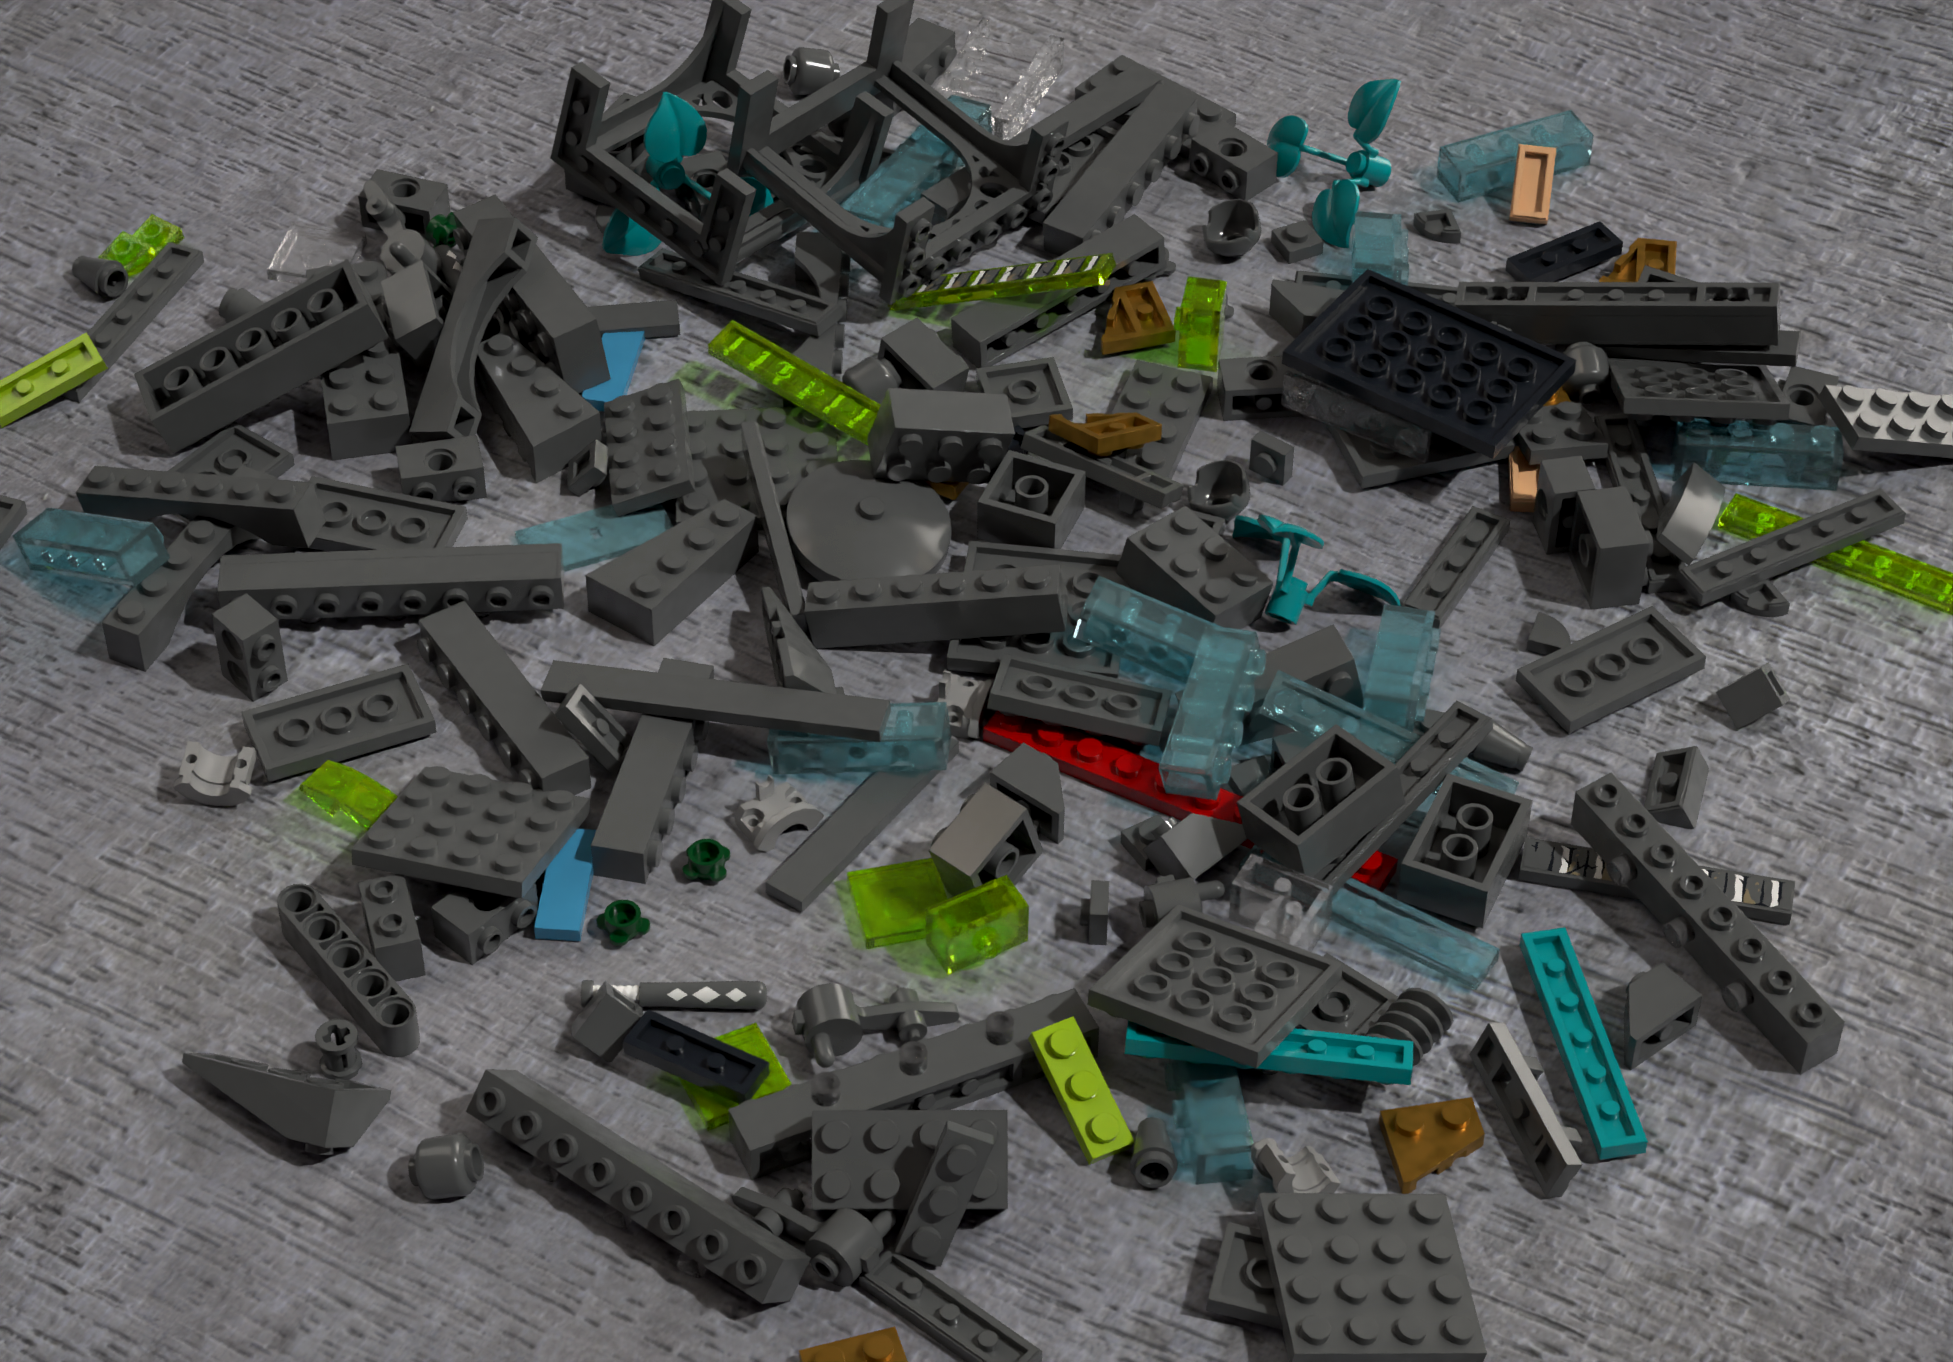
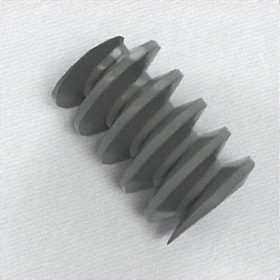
M1408 988L1399 995L1397 1001L1389 1006L1387 1012L1379 1017L1377 1023L1369 1028L1365 1036L1413 1041V1066L1421 1062L1423 1054L1428 1053L1432 1049L1433 1043L1441 1039L1444 1031L1451 1028L1454 1022L1453 1015L1447 1004L1432 992L1421 988Z

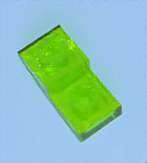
M151 214L133 235L122 231L98 258L120 262L127 271L128 276H132L143 271L168 242L179 244L185 237L180 227Z
M331 760L323 763L299 787L301 792L332 817L341 810L366 831L372 827L398 797L367 775Z

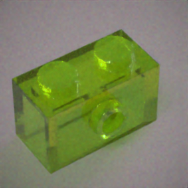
M1188 276L1181 307H1176L1174 317V330L1179 331L1177 367L1217 372L1224 340L1227 281Z
M1007 875L927 907L926 944L947 974L981 960L992 959L1001 952L1028 941L1029 905Z

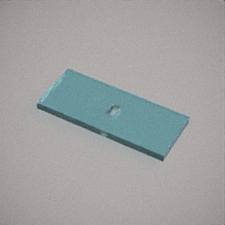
M661 503L619 517L611 504L514 532L519 545L562 543L564 572L619 557L674 526ZM598 532L600 538L595 539L592 534Z

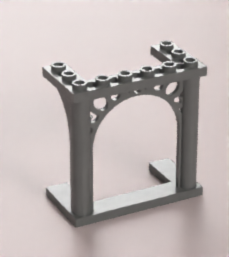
M712 0L703 37L680 67L657 86L604 114L610 82L583 62L571 67L550 159L721 286L732 279L737 263L807 223V221L780 199L749 217L756 189L726 168L716 175L704 223H702L610 155L609 152L644 134L647 123L658 107L663 92H669L684 99L697 110L701 117L734 122L739 88L750 80L736 70L752 10L739 0ZM865 91L855 98L842 146L818 129L781 153L791 166L836 203L840 204L850 199L859 206L868 200L894 111ZM776 98L772 117L788 108ZM713 101H715L716 103H718V104H719L720 106H722L723 108H720V107H718L717 105H715V103H714ZM801 166L806 167V168H807L808 170H810L811 172H809V171L803 169Z
M885 0L878 4L867 61L774 117L772 115L779 78L769 70H766L741 85L727 168L737 176L741 177L746 173L753 176L881 282L879 297L889 305H892L902 297L907 298L911 296L919 286L928 280L939 278L945 269L956 262L965 261L973 251L982 245L991 244L999 234L1010 227H1017L1027 216L1036 210L1042 211L1048 206L1053 197L1052 188L1054 180L1060 170L1058 164L1062 149L1067 141L1065 136L1069 124V119L1060 112H1056L1032 128L1028 142L1020 143L999 138L981 127L902 63L914 0ZM865 91L872 96L882 92L947 144L960 157L969 173L971 193L963 208L953 217L942 223L932 226L931 222L935 205L925 197H922L898 212L895 216L893 228H887L869 223L849 213L778 154L853 108L857 95ZM984 172L987 177H982L979 174ZM995 188L1004 193L996 198L984 195L981 190ZM982 205L981 208L976 209L977 206Z

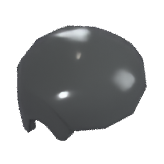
M1242 199L1227 200L1213 206L1208 212V225L1202 226L1204 242L1207 248L1213 253L1225 257L1246 254L1254 247L1261 236V222L1258 210L1252 202Z
M1232 460L1214 461L1201 466L1196 471L1195 485L1193 487L1191 485L1188 486V502L1191 510L1226 519L1225 521H1230L1239 515L1248 505L1251 495L1249 481L1243 465Z

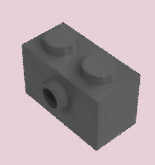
M919 318L913 319L881 338L877 359L885 358L892 364L901 378L902 384L900 387L902 389L965 391L969 367L964 359L940 340L938 334L934 330L929 329Z

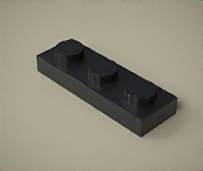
M1599 221L1507 258L1505 271L1517 282H1554L1622 254L1623 241Z
M647 1009L623 1040L625 1054L738 1104L751 1100L770 1074L768 1061Z

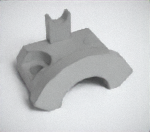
M944 670L943 679L939 681V698L933 709L931 727L943 734L968 740L970 737L979 738L994 680L976 681Z
M188 741L178 774L179 778L175 779L173 788L183 796L202 804L234 806L244 803L250 797L252 787L249 784L257 757L255 748L243 746L242 751L238 755L220 756L204 749L200 742Z
M768 775L765 782H755L756 797L739 806L735 813V823L758 850L768 852L775 848L776 841L784 830L795 824H803L809 831L818 825L824 814L814 805L809 804L790 783L785 782L774 788V778Z
M1272 1138L1262 1139L1251 1146V1160L1262 1176L1273 1180V1188L1277 1193H1334L1341 1184L1322 1154H1318L1311 1146H1305L1300 1152L1286 1158L1282 1150H1279L1278 1144Z

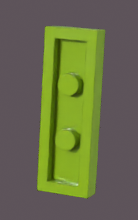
M87 332L0 380L1 428L108 369Z
M1074 1016L1032 1032L1028 1040L1088 1164L1091 1165L1130 1149L1135 1141Z

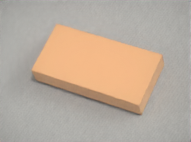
M1518 144L1509 221L1547 225L1556 148Z
M1519 446L1514 447V451L1509 454L1508 458L1510 511L1534 512L1540 464L1529 465Z

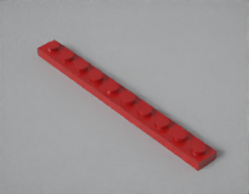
M997 710L983 728V741L1010 752H1013L1022 743H1025L1035 750L1050 756L1052 760L1058 763L1059 772L1168 816H1173L1180 821L1191 813L1242 824L1237 801L1243 798L1242 796L1067 726H1050L1041 720L1025 716L1009 717ZM1248 839L1240 844L1272 857ZM1376 851L1343 887L1378 900L1397 871L1398 859Z

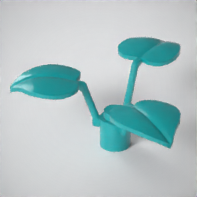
M1400 80L1369 81L1356 91L1350 103L1348 123L1352 128L1356 129L1353 138L1364 150L1352 152L1348 158L1303 145L1308 134V124L1298 116L1289 115L1281 118L1274 124L1268 135L1267 146L1278 152L1276 177L1284 178L1293 173L1300 162L1301 152H1305L1345 165L1346 171L1353 178L1334 180L1332 189L1321 191L1313 206L1312 223L1314 229L1324 241L1332 245L1349 248L1350 232L1359 207L1360 193L1357 185L1381 187L1390 177V161L1379 156V150L1371 147L1369 144L1379 137L1386 125L1402 82Z
M663 92L658 107L648 121L644 132V147L650 155L646 161V171L653 179L650 184L660 191L661 188L665 190L676 189L682 183H685L710 201L711 193L689 178L680 164L683 156H694L703 149L707 139L706 124L692 105L669 92ZM740 177L756 189L749 217L774 203L770 191L753 177ZM616 208L605 228L602 248L610 254L638 256L653 251L662 241Z
M1242 515L1235 517L1233 538L1254 537L1279 541L1282 544L1276 585L1265 610V614L1287 624L1296 625L1304 604L1312 607L1315 598L1330 582H1339L1350 588L1382 599L1390 604L1397 614L1399 613L1401 608L1400 600L1389 586L1370 576L1340 569L1339 572L1329 571L1308 593L1305 591L1308 584L1292 576L1299 548L1302 543L1313 548L1323 549L1324 541L1300 526L1284 523L1270 516L1259 515L1258 519ZM1290 545H1291L1292 547H1291V551H1290V555H1289V559H1288L1289 547H1290Z

